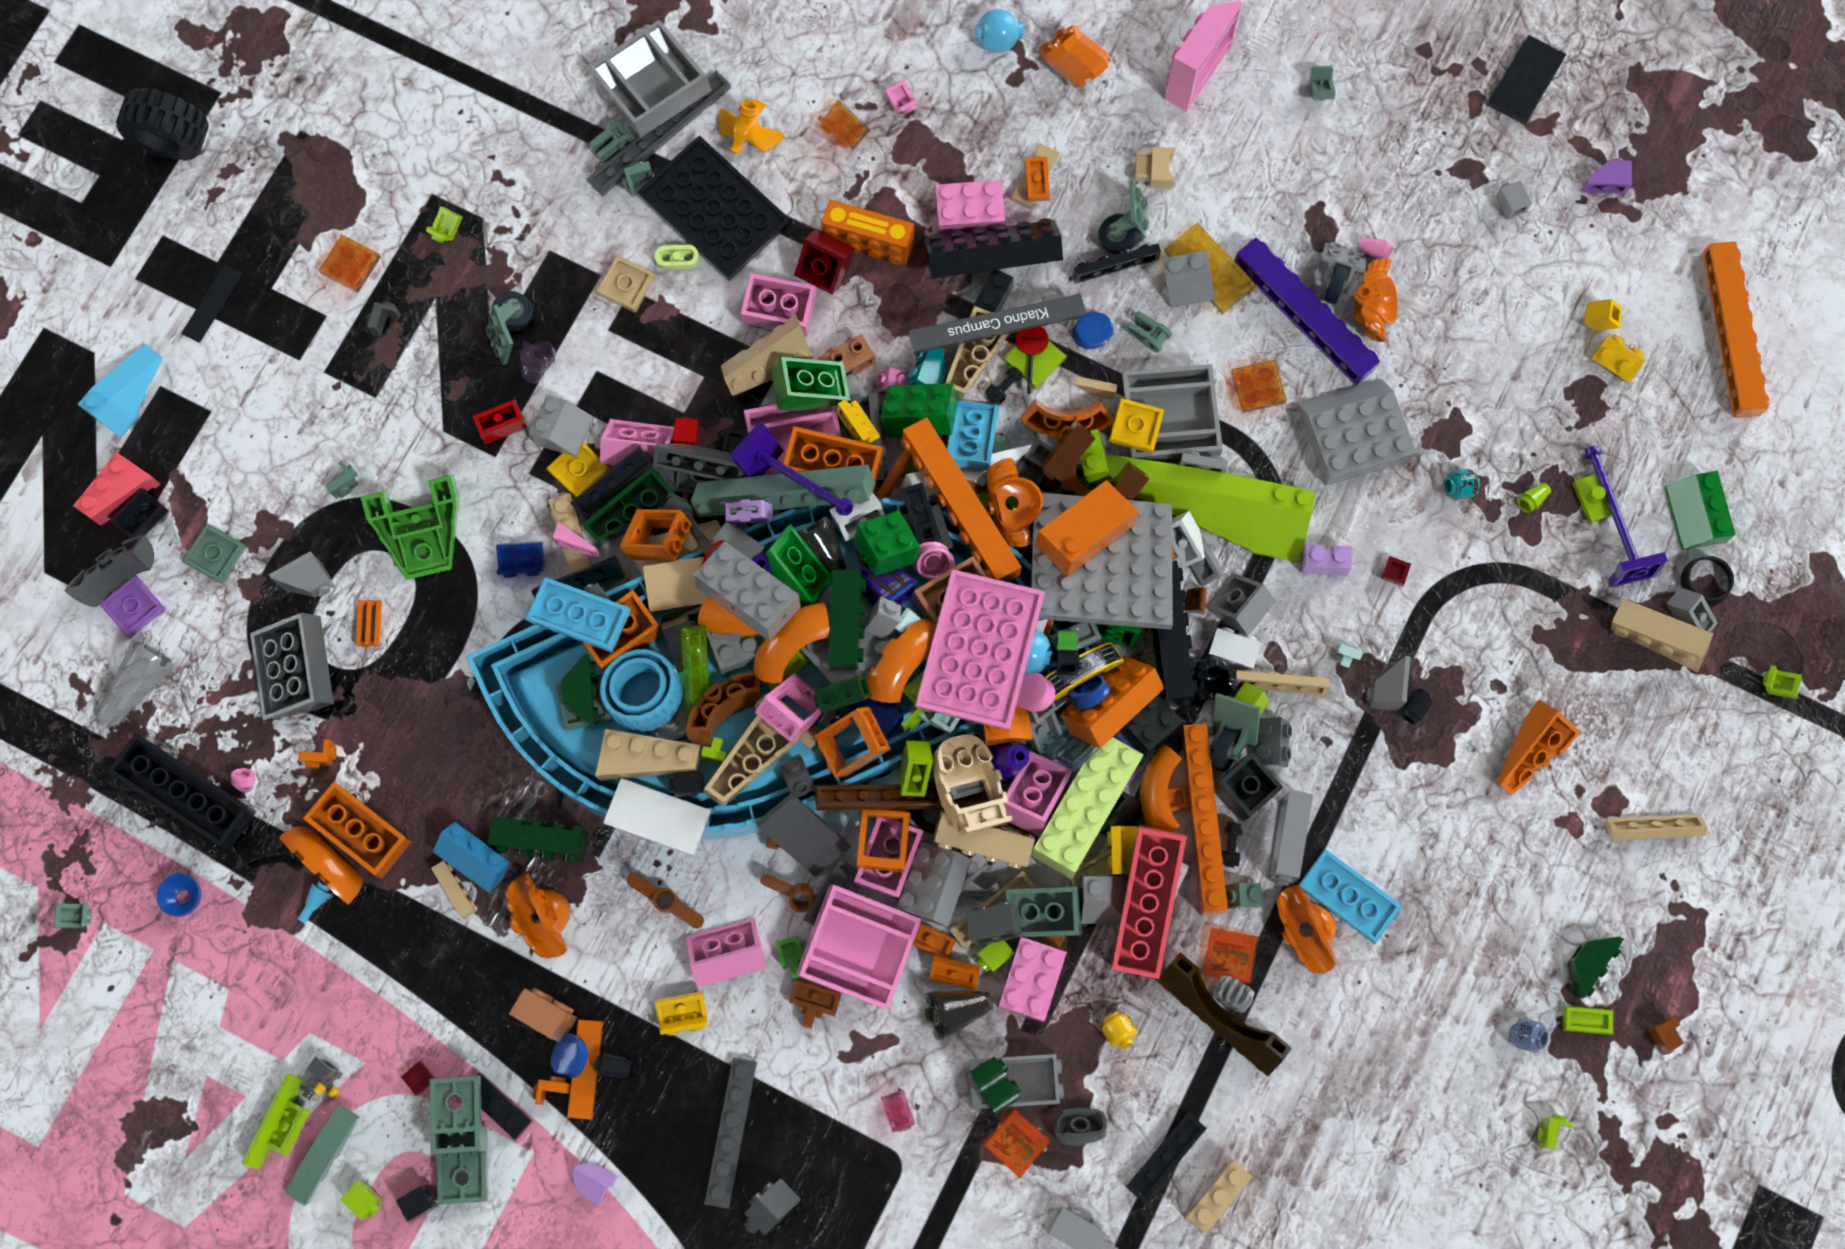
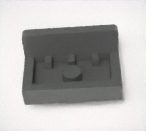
M1282 717L1260 718L1257 745L1254 746V754L1263 765L1288 767L1291 759L1289 738L1292 736V727L1290 722Z

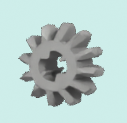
M1225 975L1221 976L1215 983L1212 996L1216 1001L1229 1009L1242 1013L1251 1005L1254 992L1244 983Z

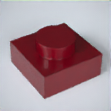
M1389 556L1381 579L1403 587L1411 563Z
M418 1061L401 1076L403 1081L417 1096L430 1085V1079H436L422 1061Z

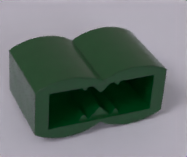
M994 1056L969 1073L996 1115L1020 1099L1018 1094L1021 1093V1090L1014 1079L1009 1081L1005 1073L1009 1070L1001 1058L997 1060Z

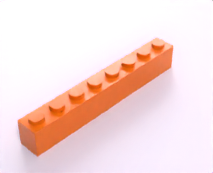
M1736 241L1710 243L1702 253L1734 418L1761 416L1768 409L1770 400L1765 392V375L1761 372V354L1757 351V334L1753 330L1752 325L1753 313L1749 310L1748 305L1749 292L1745 289V272L1741 269L1740 263L1741 251L1737 248Z
M926 417L903 429L901 439L903 448L906 452L910 451L915 467L918 470L921 469L924 473V480L930 489L933 488L936 492L937 502L941 507L946 508L950 523L953 526H957L962 542L965 545H969L972 550L971 555L981 564L988 578L1009 582L1019 577L1021 565L928 418Z
M1207 723L1183 725L1180 731L1187 795L1190 805L1189 813L1201 915L1224 914L1228 911Z

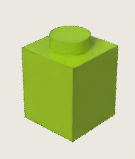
M1247 682L1243 684L1234 699L1261 707L1260 715L1270 703L1263 690Z
M1005 941L991 943L977 954L979 958L977 963L985 972L989 970L993 974L1010 960L1015 953Z
M363 1180L356 1181L340 1199L361 1220L372 1219L381 1210L379 1205L384 1201Z

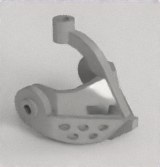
M964 854V856L968 857L969 859H972L974 857ZM986 860L983 866L970 877L967 873L960 895L982 899L999 891L1004 886L1002 882L998 881L988 889L981 888L972 882L985 870L992 869L995 863Z

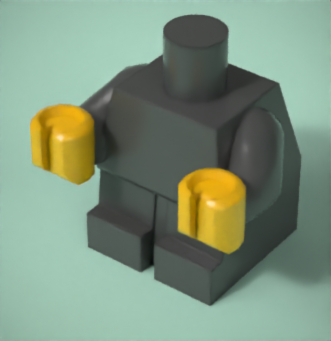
M314 1057L306 1068L301 1082L306 1087L302 1096L310 1100L315 1093L322 1095L325 1091H328V1096L336 1098L340 1090L333 1086V1082L336 1078L340 1079L343 1073L328 1060Z

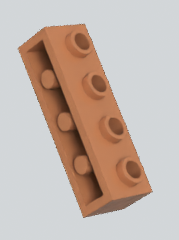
M862 334L857 337H849L839 347L829 348L819 358L814 357V360L843 362L846 376L852 373L856 375L876 364L875 354Z

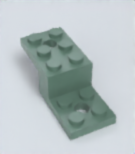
M481 1076L430 1079L431 1154L437 1155L438 1205L488 1201L487 1127L481 1126ZM455 1095H458L462 1100V1104L457 1110H453L449 1105L450 1099ZM460 1171H465L469 1175V1180L465 1185H460L456 1180L457 1174Z

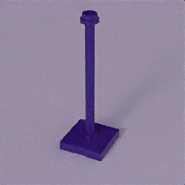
M760 421L729 455L735 464L740 467L745 477L763 476L771 467L836 507V512L839 515L848 516L853 511V504L849 499H839L779 462L777 459L784 450L767 426Z
M1598 445L1586 448L1584 456L1586 459L1591 460L1600 486L1606 492L1605 499L1629 561L1621 562L1608 579L1611 588L1656 577L1668 561L1665 552L1638 558L1599 457L1602 454V450L1598 448Z

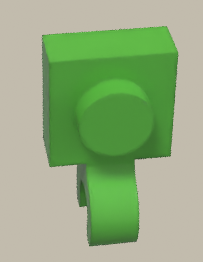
M794 936L775 942L782 967L789 965L794 981L796 979H803L795 975L803 955L799 937Z

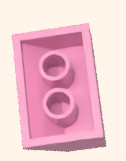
M610 419L600 439V463L614 466L639 445L654 459L656 444H673L674 427Z
M755 918L686 936L690 967L697 988L767 968Z

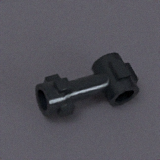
M1018 368L1008 369L1005 372L1007 377L997 387L991 384L986 389L985 395L992 404L1001 405L1007 397L1004 392L1013 383L1019 384L1022 381L1023 374Z
M1228 822L1224 833L1228 834L1227 850L1221 851L1222 862L1225 867H1239L1241 853L1236 852L1237 837L1242 835L1243 830L1239 823Z

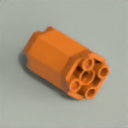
M1074 25L1067 29L1065 27L1060 28L1054 33L1055 38L1051 41H1046L1039 48L1043 60L1069 80L1074 88L1086 85V79L1094 80L1109 67V62L1112 60L1107 51L1082 33L1078 26Z

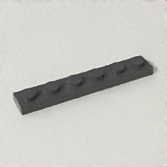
M733 1058L705 1205L727 1209L730 1207L757 1062L739 1058Z

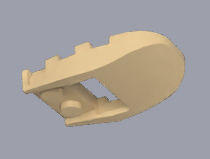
M969 734L946 739L937 748L933 757V772L941 805L960 836L998 825H1005L1013 820L1012 815L1007 817L1004 804L1008 802L1006 792L1002 791L1000 780L1003 778L1000 770H995L991 762L993 756L981 739ZM979 781L983 782L990 800L989 802L959 809L957 804L954 805L949 794L951 792L950 788Z

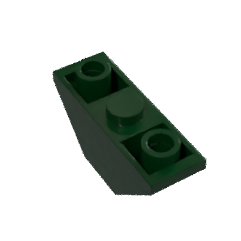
M584 654L561 680L563 704L566 710L587 727L596 729L595 722L599 721V709L594 707V699L598 698L597 684H592V676L596 675L595 661L590 660L589 654Z
M1621 936L1586 941L1578 946L1568 961L1574 996L1576 998L1590 997L1597 988L1595 982L1599 977L1605 976L1610 968L1607 964L1612 958L1615 959L1623 949L1620 946L1624 941Z

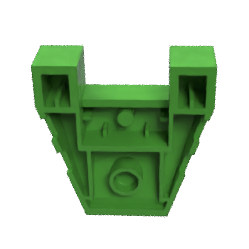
M454 474L428 480L433 503L396 512L392 510L387 490L361 496L367 521L372 525L379 539L388 549L406 580L452 569L459 506V492Z

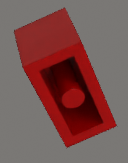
M515 399L473 416L479 434L485 444L528 428Z

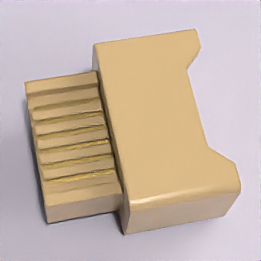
M1152 147V152H1137L1135 182H1150L1149 188L1171 189L1173 176L1169 173V163L1172 162L1174 148Z

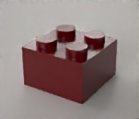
M815 229L804 240L794 276L833 295L844 283L855 248Z

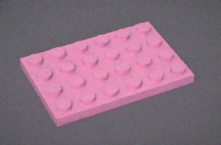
M952 569L916 701V708L1010 731L1045 591Z

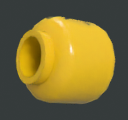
M1118 1011L1103 1020L1102 1032L1110 1046L1126 1049L1134 1044L1133 1039L1137 1035V1029L1128 1014H1121Z

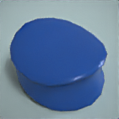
M1086 313V317L1077 320L1072 337L1081 348H1100L1111 338L1114 330L1113 323L1103 313Z
M1097 674L1069 690L1068 694L1072 697L1073 704L1078 709H1088L1097 705L1108 695L1110 685L1105 682L1104 677Z
M573 1033L564 1034L561 1041H557L552 1052L551 1067L554 1072L561 1075L565 1074V1076L570 1078L578 1077L584 1070L588 1059L586 1043L581 1038H577Z

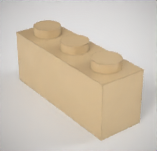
M1230 1160L1184 1217L1201 1233L1206 1234L1253 1176L1236 1161Z

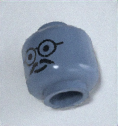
M1522 1018L1516 1024H1513L1510 1029V1037L1514 1046L1518 1049L1536 1053L1545 1048L1548 1043L1549 1034L1541 1022Z

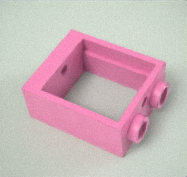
M795 673L767 694L755 712L790 743L819 721L824 714L820 712V709L814 703L813 690L815 689ZM786 695L807 711L810 716L804 721L801 720L779 700Z

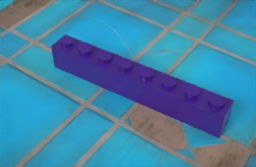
M1255 237L1237 252L1233 263L1356 386L1377 368L1380 360L1376 353L1369 350L1362 343L1361 338L1353 334L1347 328L1345 322L1337 318L1331 312L1329 306L1322 303L1316 297L1314 291L1306 287L1300 281L1298 275L1291 272L1285 266L1283 260L1276 257L1269 250L1266 243Z

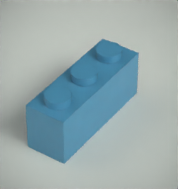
M456 822L440 833L433 850L436 855L488 893L502 882L510 864L507 859Z

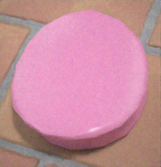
M925 542L920 544L917 561L912 566L921 577L933 580L954 568L955 561L948 547L944 544Z
M1037 672L1025 673L1017 706L1031 712L1047 709L1055 698L1054 685L1042 674Z

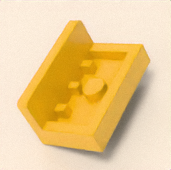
M1608 334L1592 356V359L1630 383L1646 361L1643 357L1645 353L1635 346L1630 349L1624 345L1625 340L1616 334L1610 336Z
M1111 826V831L1107 832L1108 846L1112 847V855L1108 856V868L1112 870V874H1129L1138 831L1137 826Z
M703 991L660 998L655 1001L660 1024V1035L673 1036L679 1034L680 1031H699L708 1026V1014Z

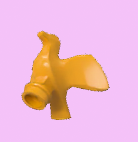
M756 99L741 101L738 108L740 117L731 111L720 109L718 122L720 135H734V141L730 148L731 153L739 155L747 140L764 153L773 149L783 140L785 135L782 132L762 127L758 123L759 115L767 106L765 103Z

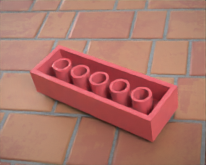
M1138 826L1112 960V970L1156 979L1160 978L1185 849L1186 835Z

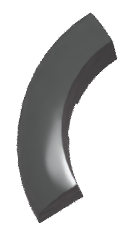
M145 535L123 541V546L114 551L111 548L95 558L97 562L87 571L81 570L64 591L84 605L98 607L103 599L122 582L138 573L151 570L154 563L152 544Z

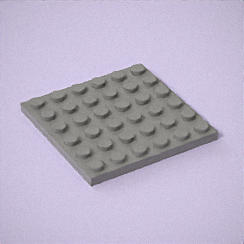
M1042 493L1043 507L1041 514L1032 523L1031 588L1045 591L1039 619L1171 630L1173 626L1172 504L1128 500L1139 511L1135 525L1067 577L1035 546L1040 529L1084 496Z

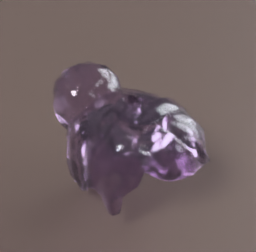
M525 340L523 341L519 360L523 367L522 376L525 382L529 384L538 383L542 378V373L548 370L552 363L555 362V349L552 343L538 341L532 345Z

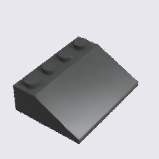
M299 613L250 633L263 721L311 712L334 704L321 616Z

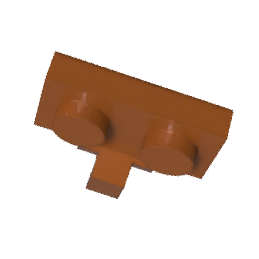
M796 979L789 1003L801 1007L800 1013L805 1014L802 1027L812 1029L815 1017L821 1019L822 1013L833 1017L836 1016L842 993Z

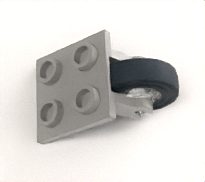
M1325 242L1321 260L1329 262L1322 282V286L1327 288L1324 301L1336 304L1340 293H1348L1355 271L1365 272L1367 255H1364V252L1358 249L1348 250L1343 248L1341 244ZM1334 262L1340 263L1335 266L1333 274L1330 275ZM1347 266H1349V267H1351V268H1350V271H1349L1347 280H1345L1346 275H1347V271H1348V267H1347Z

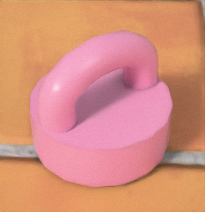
M239 768L231 773V784L241 792L253 790L255 773L252 770Z

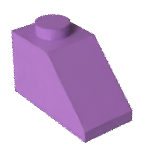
M1621 158L1607 161L1587 179L1581 188L1582 192L1625 195L1632 186V162L1624 161Z

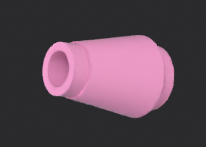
M1362 237L1358 249L1376 260L1381 258L1389 259L1393 245L1389 244V241Z

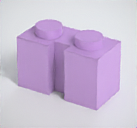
M1306 544L1303 548L1301 573L1347 576L1352 569V546L1333 545L1330 551L1324 550V545Z

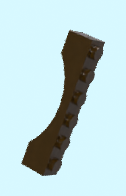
M1181 952L1162 972L1160 978L1156 980L1165 990L1175 996L1185 1007L1197 1015L1202 1022L1212 1028L1222 1039L1226 1040L1239 1054L1248 1059L1267 1077L1284 1061L1292 1049L1274 1032L1251 1027L1227 1013L1207 990L1199 968Z

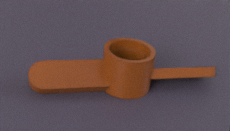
M636 872L628 875V885L652 900L658 911L664 914L672 913L693 928L702 927L704 923L703 916L680 902L677 895L671 889L659 888ZM663 893H670L674 897V903L668 909L660 908L657 903L659 896Z
M768 874L762 875L760 879L762 885L788 896L791 909L799 913L808 911L817 896L814 894L812 887L806 883H798L793 886ZM802 893L807 895L809 900L799 902L794 898V895Z

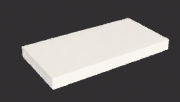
M621 778L603 823L694 856L711 810Z

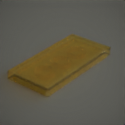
M1197 222L1167 246L1164 252L1169 257L1207 250L1215 300H1210V302L1221 314H1224L1255 289L1256 284Z

